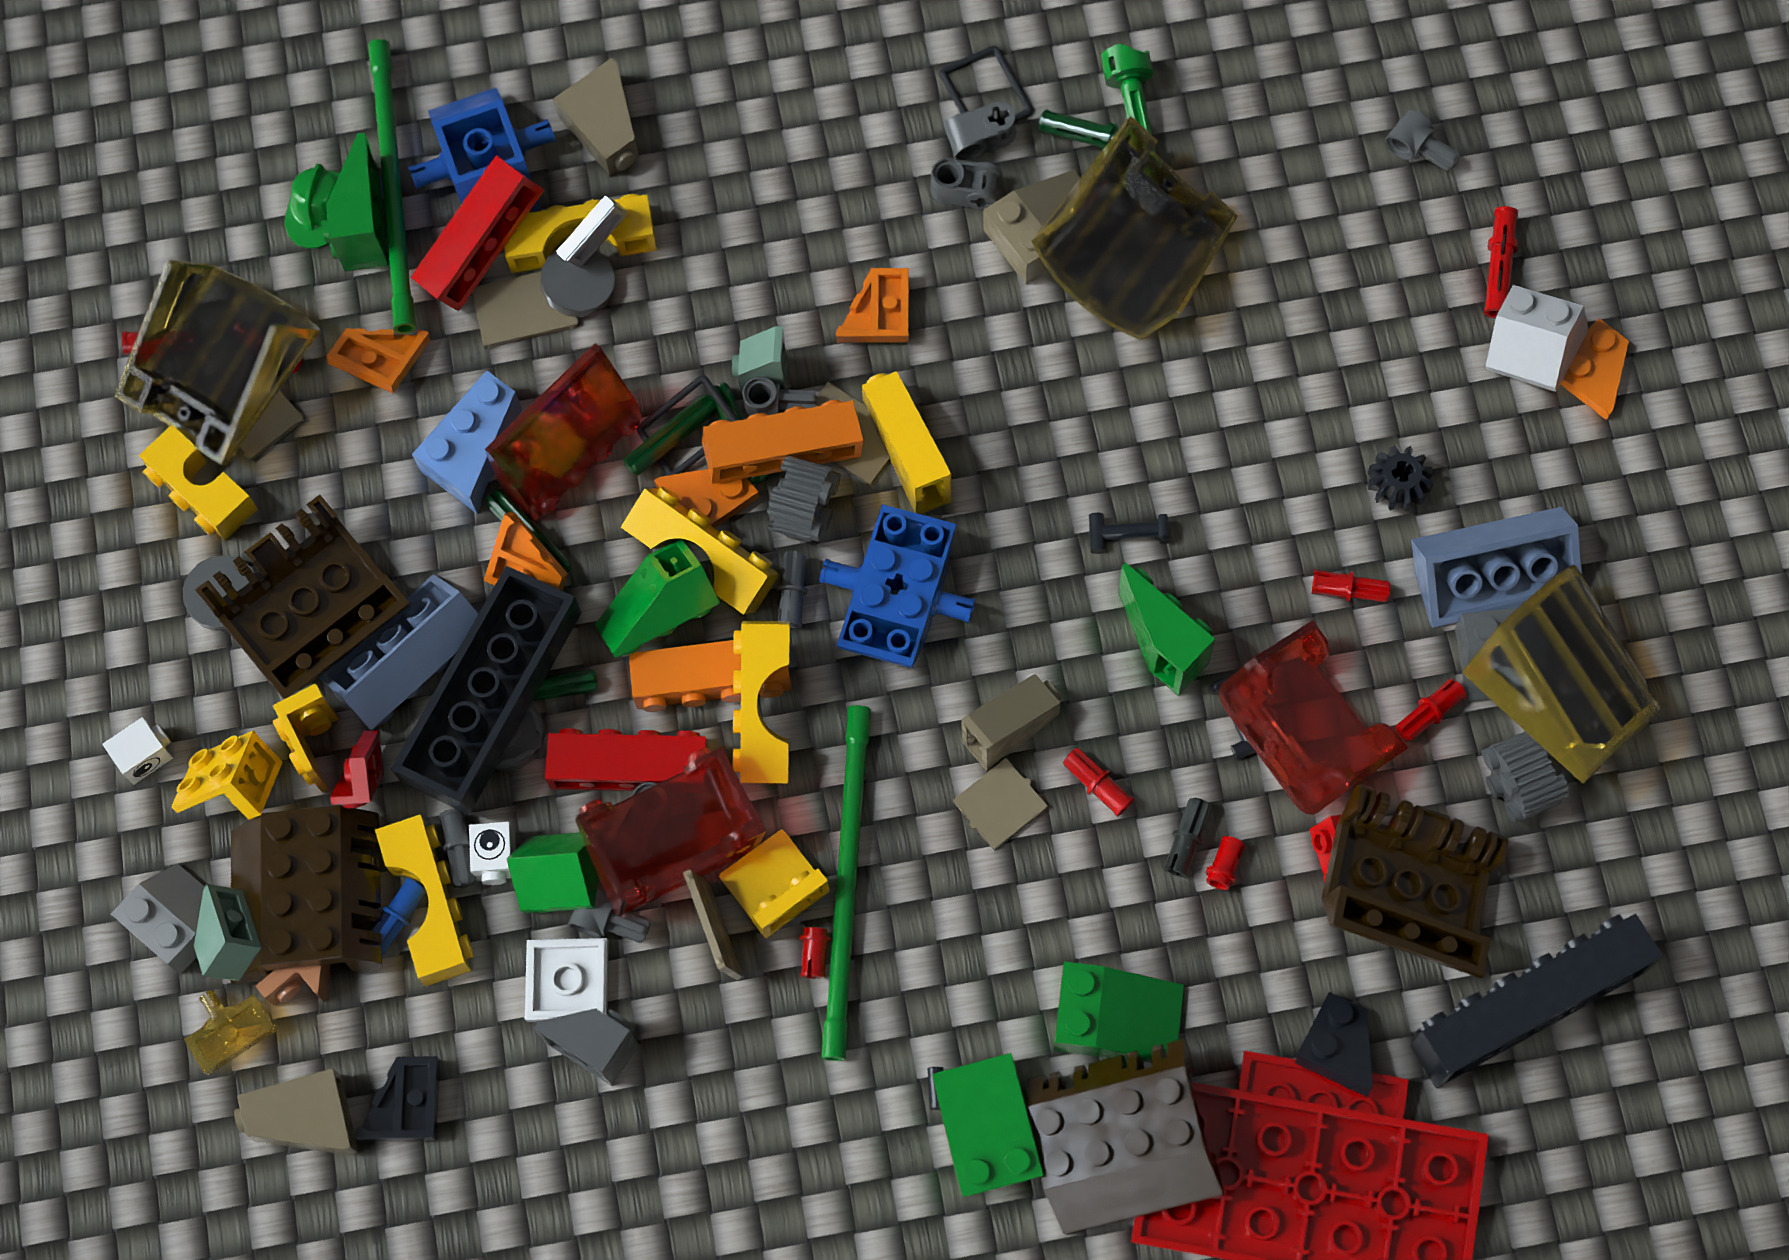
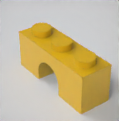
M173 425L168 427L138 455L147 467L143 471L145 476L158 488L165 484L172 491L168 495L169 498L182 511L185 512L188 508L193 510L198 515L194 518V521L208 535L216 532L226 541L258 510L250 496L224 472L209 484H193L195 474L207 461L199 449Z

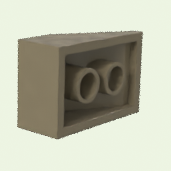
M1075 170L1014 190L983 210L984 232L1026 285L1117 227V223Z

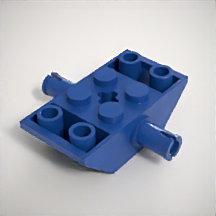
M496 87L428 110L442 152L439 153L440 157L408 167L416 189L448 178L449 181L453 180L462 204L496 155L530 178L523 158L526 155L525 151L550 142H556L548 119L519 130L516 127L512 128L502 98ZM539 200L533 205L529 211L530 213L542 211Z
M882 504L863 565L856 568L831 561L827 558L825 559L823 564L825 569L822 568L819 582L852 590L853 594L837 642V648L913 668L924 647L932 619L936 614L970 623L976 599L943 591V583L951 555L956 524ZM902 589L898 592V595L891 594L892 590Z

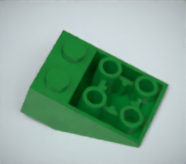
M680 538L645 557L595 623V626L613 656L617 658L621 655H629L636 652L642 644L655 637H663L672 633L678 625L691 618L696 619L706 615L712 607L720 604L702 565Z
M1125 562L1121 568L1118 593L1148 670L1179 696L1210 663L1215 638L1212 636L1213 632L1205 622L1198 618L1193 620L1183 612L1182 604L1169 593L1162 594L1153 586V580L1145 571L1140 568L1134 570Z

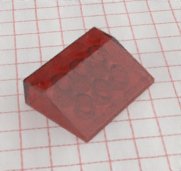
M595 343L485 448V452L502 490L514 503L536 521L542 514L547 515L553 511L559 503V498L569 488L577 487L584 480L586 471L596 462L604 461L612 452L613 445L623 435L626 437L632 434L638 427L642 416L638 402L602 348Z

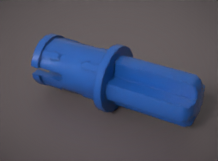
M409 878L405 879L404 884L389 906H383L381 910L384 913L381 916V921L377 922L372 930L382 934V945H372L382 948V956L387 952L404 925L407 927L410 925L408 919L423 896L427 894L425 888Z

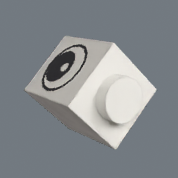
M143 717L102 744L121 773L133 785L173 759L166 748L171 743L169 737L159 724L152 727Z
M509 822L469 825L471 873L476 877L477 881H482L484 885H501L506 883V879L511 878L506 858L516 850L515 831Z

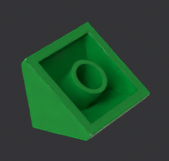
M602 831L531 836L508 856L506 860L520 911L523 913L595 908L605 833Z

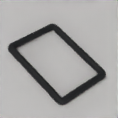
M990 46L940 70V78L959 112H967L947 74L994 53L1025 108L1024 111L1015 114V122L1029 117L1033 112L1029 100L997 46Z
M702 375L639 423L636 431L642 441H646L649 436L644 429L702 383L730 422L738 421V418L711 381ZM701 448L674 471L663 456L657 462L667 476L680 474L705 456L704 449Z

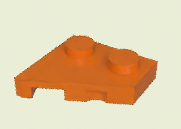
M871 268L863 282V289L855 296L850 305L849 314L842 326H839L836 330V343L909 342V268Z
M1598 318L1588 329L1589 331L1560 385L1607 420L1614 408L1629 340Z
M510 511L504 514L483 581L495 586L507 565L563 591L568 576L565 569L516 513Z

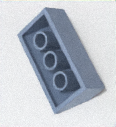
M1563 507L1411 539L1415 575L1432 628L1456 623L1459 621L1462 613L1524 608L1583 595L1578 524Z
M434 574L406 598L410 603L407 608L333 664L319 677L322 683L370 730L386 723L392 717L394 709L405 699H410L417 695L428 678L434 673L444 670L450 664L452 657L457 653L478 616L477 611L460 591Z

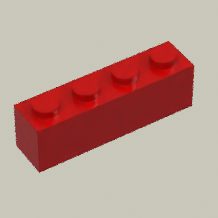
M496 155L410 278L437 300L460 311L544 189Z
M564 728L559 730V733H548L545 780L551 790L634 791L637 786L652 782L662 787L664 792L707 793L710 747L706 736H700V733L695 731H679L677 736L661 735L660 732L655 730L638 731L637 735H622L621 731L614 729H602L598 731V734H583V731L579 729Z

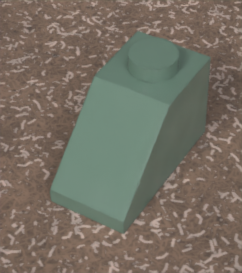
M775 326L740 341L739 355L733 354L732 377H738L741 391H743L744 385L755 377L768 378L773 383L781 384V389L786 390L788 354L783 327Z
M207 884L203 889L194 942L195 952L203 976L240 981L262 948L243 890Z

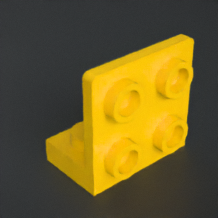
M315 683L274 704L273 707L278 718L273 720V724L282 741H286L292 753L289 754V757L298 774L303 776L308 786L315 783L323 793L329 790V787L304 737L324 733L332 726L331 723L339 720L332 704Z
M254 730L239 737L231 736L221 745L209 750L201 749L191 757L188 763V771L183 781L177 787L178 793L171 807L176 813H179L224 793L248 820L262 814L283 762Z
M784 830L776 832L720 873L721 881L765 939L830 892L828 880L818 868L816 870L812 868Z

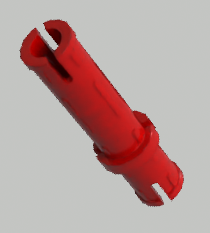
M1510 206L1495 208L1493 235L1488 240L1487 247L1491 255L1484 315L1496 319L1501 306L1510 292L1513 254L1518 250V240L1515 239L1518 210ZM1503 234H1505L1503 255H1501ZM1499 270L1502 271L1500 291L1497 290Z

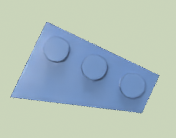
M486 370L412 453L419 470L477 514L482 505L481 499L486 487L494 477V469L502 450L505 451L522 411L516 392Z

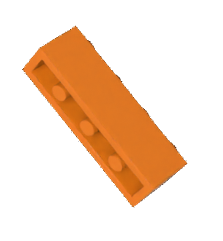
M830 400L817 407L804 408L796 406L785 410L783 413L772 415L757 413L749 416L747 419L733 422L729 420L715 421L709 426L703 427L702 445L711 483L716 484L785 471L781 470V466L787 456L816 464L859 458L862 452L863 437L853 400L845 402Z
M734 640L629 654L632 696L637 709H643L646 712H659L665 710L667 705L682 704L684 707H699L708 700L721 699V701L727 703L741 701V694H733L734 670H741V654H734ZM789 665L777 669L765 679L758 693L761 697H778L784 693L783 691L792 690Z

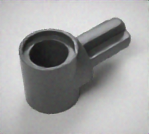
M1415 110L1406 111L1385 139L1387 148L1395 156L1403 160H1411L1412 158L1417 159L1421 155L1445 171L1451 170L1460 156L1456 150L1433 137L1434 128L1431 121L1425 115Z
M765 377L750 379L744 385L742 391L748 417L757 413L777 414L796 406L804 408L817 407L815 391L782 390L781 384L773 383ZM758 396H767L770 398L764 404H755L752 402L753 399Z
M599 890L596 893L595 908L574 910L568 922V925L573 929L595 938H601L606 936L608 932L638 943H642L645 940L650 928V923L647 920L618 910L617 900Z

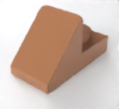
M331 964L275 969L255 987L265 999L275 1006L279 1002L285 1003L292 999L300 991L299 985L305 981L322 1001L326 1002Z

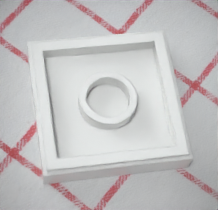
M607 938L527 940L526 1022H538L595 1008L605 1015L608 1013L609 941Z

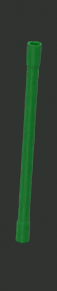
M374 39L369 42L368 48L370 70L373 75L389 252L393 330L398 334H409L416 330L414 300L411 296L391 80V49L389 41Z
M861 705L849 706L847 711L845 737L847 750L828 1002L821 1059L837 1062L846 1060L848 1034L846 1019L866 747L869 743L871 708Z

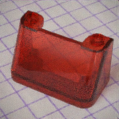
M1313 620L1253 657L1219 688L1220 702L1225 711L1293 803L1302 812L1310 815L1319 813L1408 749L1397 732L1385 723L1378 722L1366 729L1319 667L1329 657L1330 649L1326 637Z
M708 747L694 752L687 758L689 764L685 766L683 772L619 803L612 805L611 802L602 803L601 799H596L579 809L580 814L576 815V824L616 916H622L687 885L683 874L687 870L691 869L703 877L742 858L759 846L766 830L722 747L711 752Z

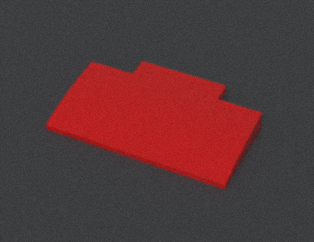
M1244 1050L1238 1090L1192 1082L1207 1149L1215 1153L1225 1195L1135 1217L1131 1243L1225 1260H1472L1489 1134L1403 1119L1409 1079L1372 1073L1373 1085L1369 1096L1365 1097L1294 1063L1295 1059Z

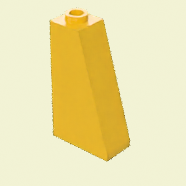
M896 371L888 375L880 373L871 377L866 384L862 385L863 402L871 415L914 513L923 514L950 503L951 473L899 374Z

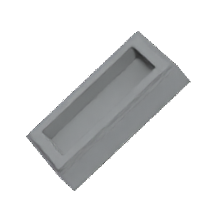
M605 195L556 252L565 261L579 268L582 267L627 216L628 211L621 204Z

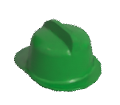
M316 163L314 168L306 169L296 176L292 183L291 196L285 214V229L288 237L296 245L306 249L319 248L330 243L324 240L322 220L327 219L326 204L340 173L326 170L321 164Z

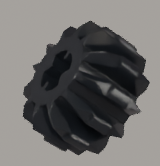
M1394 445L1390 448L1389 455L1383 452L1378 453L1375 459L1376 464L1369 466L1368 474L1372 478L1368 481V490L1378 491L1375 496L1376 503L1382 502L1385 499L1388 500L1389 511L1394 510L1396 504L1400 503L1404 511L1407 512L1411 509L1412 502L1421 505L1426 498L1424 493L1431 492L1433 483L1429 478L1432 477L1433 469L1430 466H1423L1426 460L1425 454L1418 455L1417 457L1411 456L1413 452L1411 446L1407 447L1404 453H1400L1399 449ZM1394 475H1400V476H1402V477H1401V480H1403L1404 478H1406L1407 481H1406V482H1400V481H1399L1400 477H1397V478L1395 479V478H1394Z

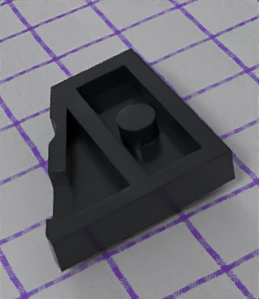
M1329 992L1296 1055L1294 1063L1368 1097L1373 1082L1367 1009Z
M437 1056L396 1057L387 1073V1081L383 1087L379 1088L371 1103L373 1106L361 1127L358 1126L355 1132V1140L358 1142L436 1141L440 1059Z

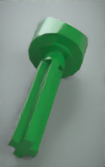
M1122 43L1106 49L1101 54L1105 82L1111 88H1121L1130 131L1148 135L1149 144L1146 154L1142 158L1135 156L1140 183H1156L1160 181L1159 177L1161 175L1142 83L1148 81L1154 75L1150 52L1148 50L1142 52Z

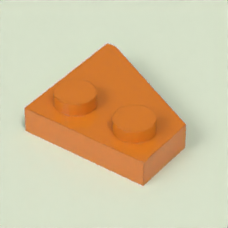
M346 328L327 354L328 364L393 394L430 342L429 332L417 330V335H395L393 329L367 331L365 329Z
M708 469L658 477L654 480L655 486L658 489L663 486L676 493L680 497L678 503L689 511L691 508H695L711 519L709 525L713 528L718 527L759 498L758 491L748 478L712 484Z

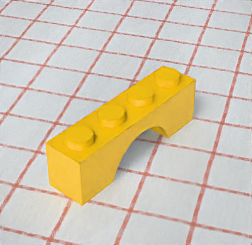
M627 194L620 199H614L628 213L605 240L615 247L620 256L657 251L648 195ZM589 200L582 205L569 207L556 205L544 211L529 212L504 247L505 257L511 273L542 269L548 257L568 239L601 200Z
M661 486L659 489H644L621 528L650 549L663 548L680 538L694 542L706 552L711 560L714 569L713 590L716 596L743 615L755 613L780 575L770 568L772 562L758 552L753 551L750 554L740 547L741 540L734 534L723 529L719 532L709 525L711 519L695 508H691L689 511L679 504L680 497L668 488Z
M742 621L741 630H734L733 644L734 654H741V670H734L733 694H741V709H733V733H741V749H733V773H740V783H788L789 739L775 733L764 722L759 711L758 693L763 682L771 673L789 665L790 621Z
M420 814L375 829L385 866L393 876L412 878L424 885L427 891L429 905L426 919L421 928L407 940L418 979L426 987L472 971L468 959L474 957L473 948L468 935L461 936L457 922L463 920V915L457 898L450 899L446 885L452 883L451 875L446 861L439 862L435 848L441 847V841L435 825H428Z

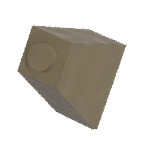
M610 58L553 98L558 117L609 176H612L617 171L629 168L634 163L639 153L617 64L613 58Z
M1034 674L961 719L962 743L982 767L988 771L1060 715L1059 700L1061 696L1051 682L1048 680L1042 682Z
M333 1068L237 1095L239 1108L234 1109L237 1128L240 1133L244 1132L247 1137L255 1142L350 1156L359 1153L342 1075Z

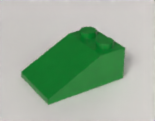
M358 133L355 137L327 201V219L322 220L325 242H330L333 259L339 258L345 272L389 265L380 168L365 133Z
M1064 962L1054 1051L1104 1058L1123 1054L1127 1060L1128 1053L1138 1050L1144 1063H1152L1153 1046L1162 1044L1167 1053V1043L1176 1041L1179 1038L1184 985L1105 966Z
M1012 1053L932 1074L962 1198L1044 1176Z

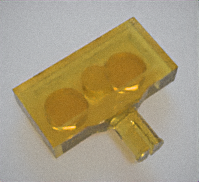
M214 990L207 991V996L202 994L199 997V1001L203 1004L210 1018L202 1028L185 1038L184 1041L206 1075H210L277 1031L276 1026L256 995L253 994L241 1003L226 1008L223 1007Z

